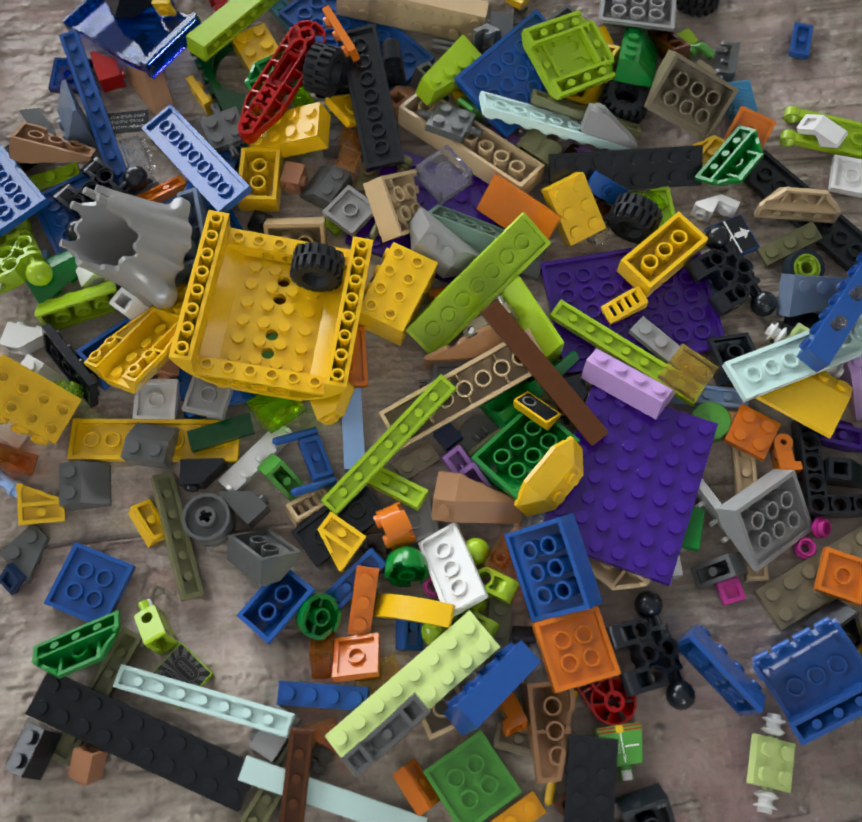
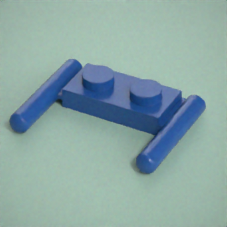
M316 427L272 439V443L275 446L298 440L299 448L313 483L293 488L291 490L293 497L334 486L337 483Z

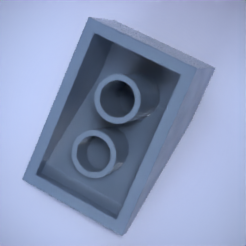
M62 80L57 110L60 119L57 122L60 129L65 132L64 139L67 141H78L89 147L96 145L84 111L67 81Z

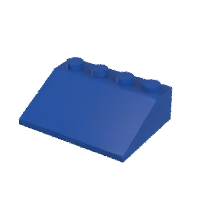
M574 513L504 534L532 622L591 609L603 602Z
M696 624L677 640L679 652L739 716L759 714L764 710L766 695L761 691L762 687L760 684L745 675L744 668L737 661H732L727 656V650L710 638L711 634L705 627Z

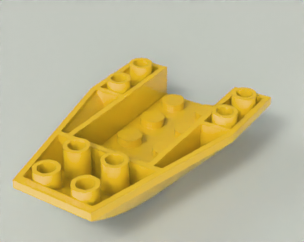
M181 284L176 287L177 299L172 307L164 306L162 309H157L152 305L112 336L108 337L83 363L109 385L135 395L170 359L169 353L188 285Z

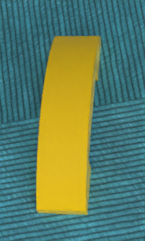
M377 594L373 616L450 628L455 605L412 596Z

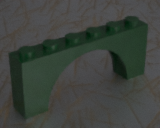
M232 41L206 62L190 52L191 57H196L194 62L198 71L202 70L203 72L201 77L204 84H209L210 86L207 89L211 98L216 99L214 103H218L221 111L236 106L241 116L247 94L232 92L216 80V73L220 62L227 54L234 50Z

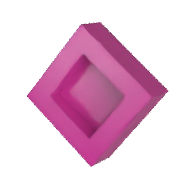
M738 577L715 584L723 606L746 599Z

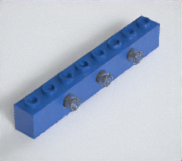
M862 252L856 258L857 264L848 270V278L844 279L837 287L839 289L838 293H835L829 299V307H826L818 316L820 318L819 322H816L810 328V336L805 338L799 345L800 351L796 357L816 373L830 365L862 314Z

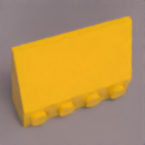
M823 371L755 399L830 439L851 398L853 387L843 380L832 377L827 371Z

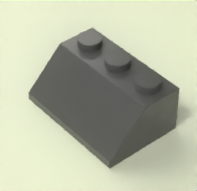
M268 527L228 535L227 560L260 586H269L271 583L281 581L301 557V550Z

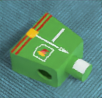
M641 722L593 729L596 737L618 739L617 767L620 781L634 779L632 764L643 763Z

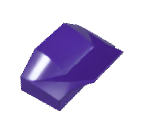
M839 420L830 439L819 433L820 443L826 448L843 452L862 451V429L854 427L850 422Z

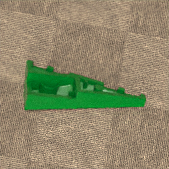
M69 251L44 259L53 270L52 280L47 285L34 286L28 280L26 281L39 304L54 295L59 296L62 293L61 289L65 285L78 280L76 273L78 266L75 263V257Z
M572 351L561 361L555 360L551 364L563 375L579 360L577 352ZM530 377L482 404L479 408L496 426L504 428L520 413L519 410L514 408L513 400L527 391L539 398L545 391L533 377Z

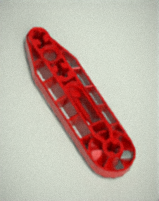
M310 20L300 21L290 28L246 95L238 123V133L243 142L247 144L255 143L263 133L278 122L302 87V70L305 58L311 46L316 42L315 36H323L322 43L327 44L325 31L317 22ZM272 67H274V69L272 70V72H271L270 75L268 76V73L270 72V70L272 69ZM296 79H299L298 82L296 83V85L294 86V88H292V86H293V84L295 83ZM263 81H264L265 83L263 84V86L261 87V89H260L259 91H257V90L259 89V87L261 86V84L263 83ZM289 94V96L283 104L282 101L284 100L286 95ZM253 96H254L255 98L253 99L252 103H251L250 106H249V103H250L251 99H252Z
M608 678L599 681L596 685L594 683L587 684L588 688L584 691H581L579 687L575 688L592 715L599 722L607 726L625 724L634 716L637 708L636 696L626 697L621 679ZM591 690L588 702V700L584 696V693ZM609 696L610 698L615 697L618 702L615 703L617 707L608 705V701H610L608 699ZM625 700H632V702L625 703ZM622 711L626 719L623 721L617 712ZM605 713H610L607 720L604 721L603 718L605 716Z

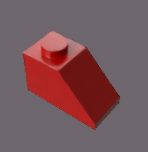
M95 51L90 52L98 81L105 93L126 86L124 78H127L123 66L119 67L115 59Z

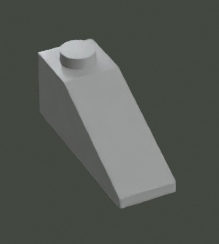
M589 102L580 123L581 132L630 149H637L635 137L605 105Z

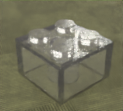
M448 144L416 165L417 179L440 205L472 184V170Z

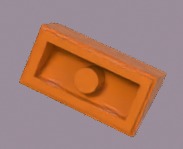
M415 758L393 773V778L418 816H421L440 801V798Z

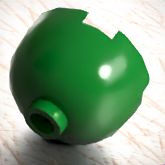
M401 546L392 551L386 558L384 578L389 579L390 584L393 586L411 587L410 582L420 580L422 584L429 577L427 559L416 548Z
M313 593L295 614L296 625L301 633L315 640H325L326 636H329L332 631L336 632L342 615L341 609H338L337 600L328 594Z

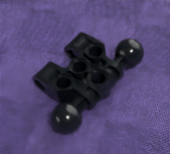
M93 157L81 169V172L90 181L84 183L79 190L65 183L52 195L53 199L62 208L76 218L66 226V236L69 241L77 240L74 226L81 219L77 211L70 209V203L72 201L80 204L95 202L89 196L82 194L85 187L95 190L97 184L128 194L131 190H141L147 185V172L138 165L130 166L123 172V182L119 185V179L114 170L98 157Z
M717 225L709 228L705 236L708 237L706 246L711 250L685 265V269L696 284L709 279L712 281L713 287L719 291L708 299L714 311L719 317H722L739 308L749 299L750 294L752 297L750 301L752 312L761 317L771 315L777 308L776 297L771 292L762 291L759 288L758 284L761 281L754 275L752 262L741 256L737 248L732 250L729 245L730 234L725 227Z
M642 591L634 601V608L642 618L606 627L613 651L624 648L629 649L631 660L635 665L634 670L619 675L626 697L662 688L668 679L669 685L665 694L669 705L677 710H687L694 704L696 699L695 690L690 683L682 680L679 670L683 669L678 655L679 645L669 633L668 624H662L659 616L663 609V601L659 594L654 591ZM635 628L638 630L639 636L636 634ZM643 651L646 653L647 659L644 657ZM651 673L655 678V682L651 678Z

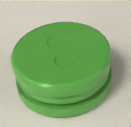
M716 402L701 403L690 414L718 423L713 443L720 441L730 429L731 417L729 412Z

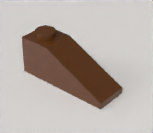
M655 29L648 30V36L657 48L662 61L668 50L677 52L690 60V44L674 32Z

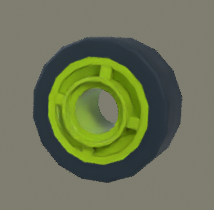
M801 249L788 255L784 260L782 273L824 276L825 263L816 251Z

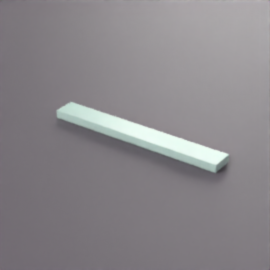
M124 664L120 665L113 684L115 688L289 738L290 727L293 726L296 714Z
M247 755L238 780L282 795L285 768ZM309 777L306 803L308 805L358 822H427L428 818L425 816H418L414 812Z

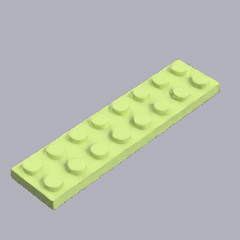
M469 610L325 735L326 739L340 758H342L395 712L413 693L416 692L430 710L501 647Z

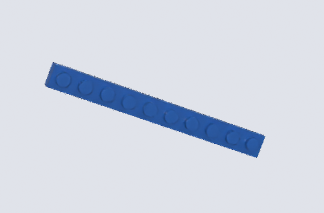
M77 29L60 34L59 38L102 160L114 170L120 185L123 182V172L127 166Z

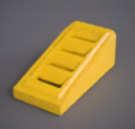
M636 286L604 304L600 309L609 324L612 325L645 309L648 305V299L641 288ZM627 300L629 301L632 307L629 308L628 304L626 303ZM618 304H620L623 308V312L620 310ZM612 307L617 314L615 317L610 310Z

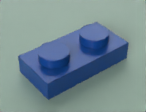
M794 23L788 57L807 60L810 53L814 25Z

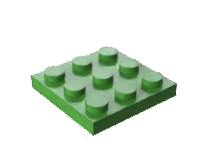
M479 730L423 771L454 822H482L522 792L482 730Z

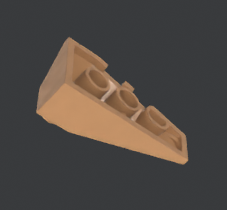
M155 44L136 49L124 66L129 84L136 90L155 116L169 104L175 108Z
M23 121L9 137V159L16 160L19 163L91 161L96 153V149L78 141H67L64 139V135L59 133L53 135L48 133V129L43 126Z
M487 325L476 330L477 335L471 338H466L465 336L460 338L453 347L446 345L424 356L425 368H432L433 363L470 361L501 344L503 341L491 326Z
M550 681L521 684L523 710L528 719L527 732L536 783L560 782L566 758L568 735L571 731L572 713L575 709L574 689L553 694Z

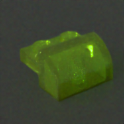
M258 394L246 402L256 421L264 430L267 429L270 434L306 412L305 406L300 401Z

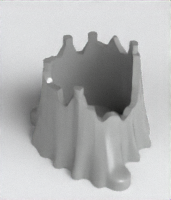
M97 184L95 190L85 187L82 194L89 196L95 202L80 204L72 201L70 203V209L77 211L81 216V219L74 226L77 240L69 242L61 239L59 246L67 249L75 257V263L78 267L127 289L145 306L151 307L154 305L157 309H162L164 306L172 307L177 299L175 277L178 272L184 269V256L192 247V226L188 220L190 202L182 197H177L169 204H162Z

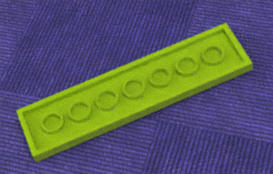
M522 212L409 323L405 330L428 354L448 345L551 242L527 214Z

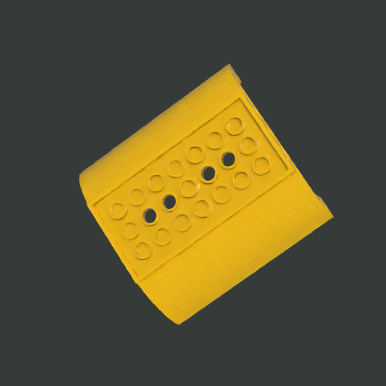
M208 210L169 358L185 372L203 381L217 385L219 388L227 389L229 387L232 390L301 402L302 400L325 399L343 392L347 388L374 240L353 236L351 250L335 247L345 257L341 286L330 292H314L299 287L290 278L293 251L300 244H305L306 241L231 228L229 213ZM280 281H287L289 285L281 287L278 283ZM277 298H283L286 302L284 304H276L274 301ZM270 333H275L278 337L275 340H268L266 336ZM265 351H270L274 356L266 359L262 354Z

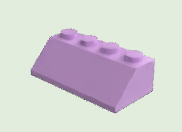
M597 348L586 360L581 375L582 379L654 419L658 418L676 394L675 390Z

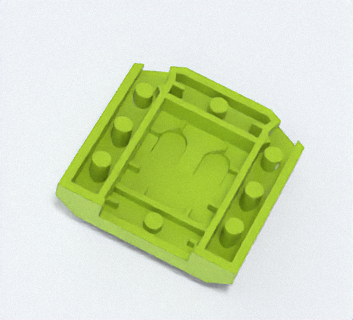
M580 10L525 28L521 33L522 44L548 94L557 101L608 82L615 77L612 66L614 56L596 23L591 19L587 21L583 18Z

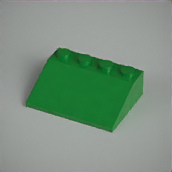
M520 412L471 458L489 482L514 499H518V493L523 481L553 445L566 440L569 436L573 437L577 443L580 440L558 421L547 431Z

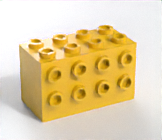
M393 242L390 248L387 247L383 254V263L381 265L378 264L375 268L374 280L372 282L369 281L364 290L366 295L362 301L358 326H365V330L401 346L408 333L405 328L416 317L428 294V290H430L435 280L438 262Z
M1 354L0 424L3 425L4 423L12 426L10 430L19 435L31 436L30 440L40 446L56 444L82 399L8 356Z

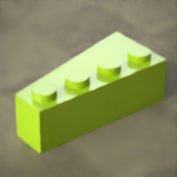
M463 34L421 78L415 93L428 107L458 90L459 87L454 82V78L482 54Z

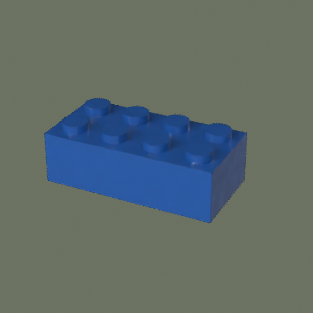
M522 640L516 644L510 642L505 648L500 649L493 656L494 659L478 671L479 675L468 681L462 687L463 691L447 702L446 705L449 708L443 714L462 736L477 729L541 662Z

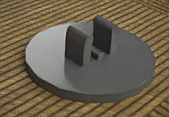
M479 415L469 418L464 422L460 430V434L463 436L461 445L468 451L497 429L498 426L487 416Z

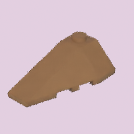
M438 471L433 496L432 520L453 523L522 524L523 513L514 506L516 499L502 491H496L487 487L486 484L467 478L462 473Z

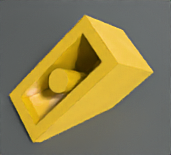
M348 381L347 388L343 392L325 399L310 400L316 419L327 426L335 424L338 419L343 417L353 395L354 385Z

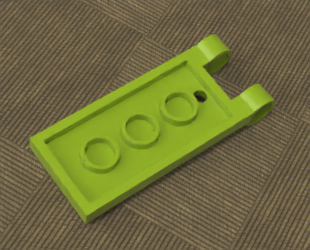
M789 106L785 109L783 119L787 123L801 122L806 114L824 115L845 129L848 134L838 148L820 147L816 135L798 134L793 130H784L780 135V145L784 147L796 145L826 153L862 159V122L804 110L797 106Z

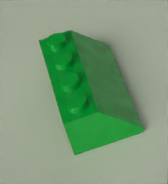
M625 26L614 81L651 88L654 81L658 50L644 29Z

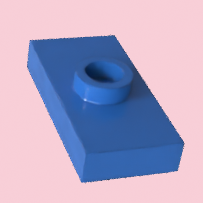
M596 170L588 180L591 192L614 205L619 195H624V193L628 192L625 187Z

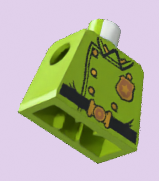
M151 599L142 600L138 604L140 612L135 614L134 619L144 645L161 656L178 646L180 642L164 611L155 604L153 605Z

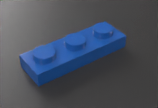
M371 547L324 594L334 597L337 600L338 609H341L353 597L357 565L380 568V571L386 564L385 560Z

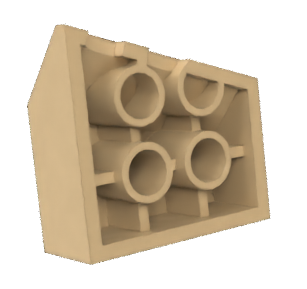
M416 169L380 176L363 184L383 242L410 234L409 223L421 207L417 203L416 196L419 193V188L415 185L414 177L417 176Z

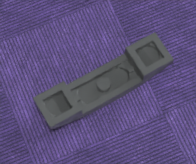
M416 692L413 693L395 712L341 759L353 775L358 778L415 728L431 711Z

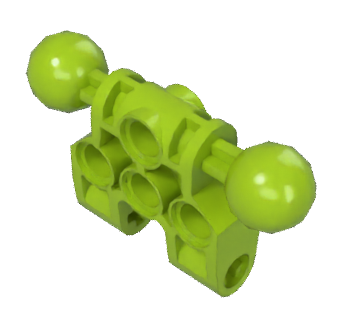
M27 218L7 232L8 234L0 237V294L17 288L27 280L34 286H44L52 280L53 270L44 261L42 251L39 249L31 232V222Z
M475 537L466 541L475 566L485 563L490 554L487 542ZM485 567L479 569L478 573L481 580L485 576L491 577L490 582L484 585L488 598L458 614L453 619L454 622H457L470 610L494 639L500 625L481 615L487 607V600L494 598L510 605L520 584L502 573ZM424 623L421 630L422 638L425 643L430 645L448 628L431 626Z

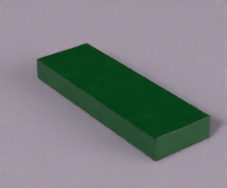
M249 413L187 431L193 453L255 434Z

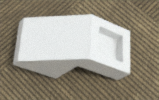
M806 114L796 128L798 134L816 135L820 147L838 148L848 134L845 129L824 115Z
M723 194L696 201L690 215L697 220L707 223L713 211L718 212L722 216L732 218L740 202Z

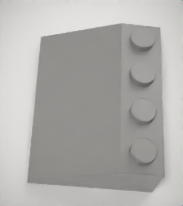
M600 0L598 22L674 32L676 0Z
M773 469L716 508L723 530L753 571H759L811 532L812 521L795 470Z

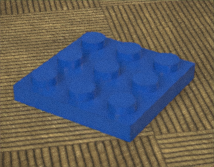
M75 542L43 604L84 621L91 622L116 610L136 566Z

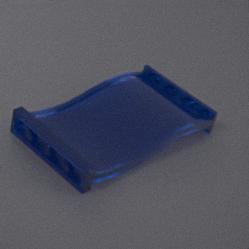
M84 0L62 20L68 31L77 29L79 35L94 42L127 65L146 72L152 79L160 74L188 47L186 35L202 23L198 14L193 12L190 15H186L177 11L176 16H160L153 5L134 18L125 17L122 19L113 14L104 0Z

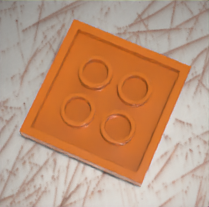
M598 606L532 624L553 694L621 675Z

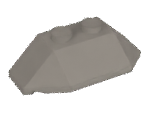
M422 207L419 208L409 223L411 250L438 262L436 273L442 278L458 276L480 255L477 250Z

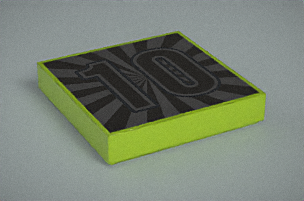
M182 642L152 672L200 687L214 675Z

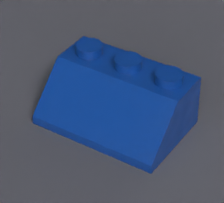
M290 569L281 581L271 583L269 586H261L236 616L270 645L298 612L302 604L316 590Z

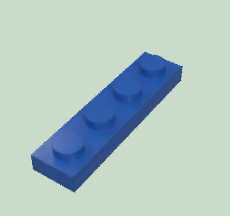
M279 681L277 705L354 711L370 697V687Z

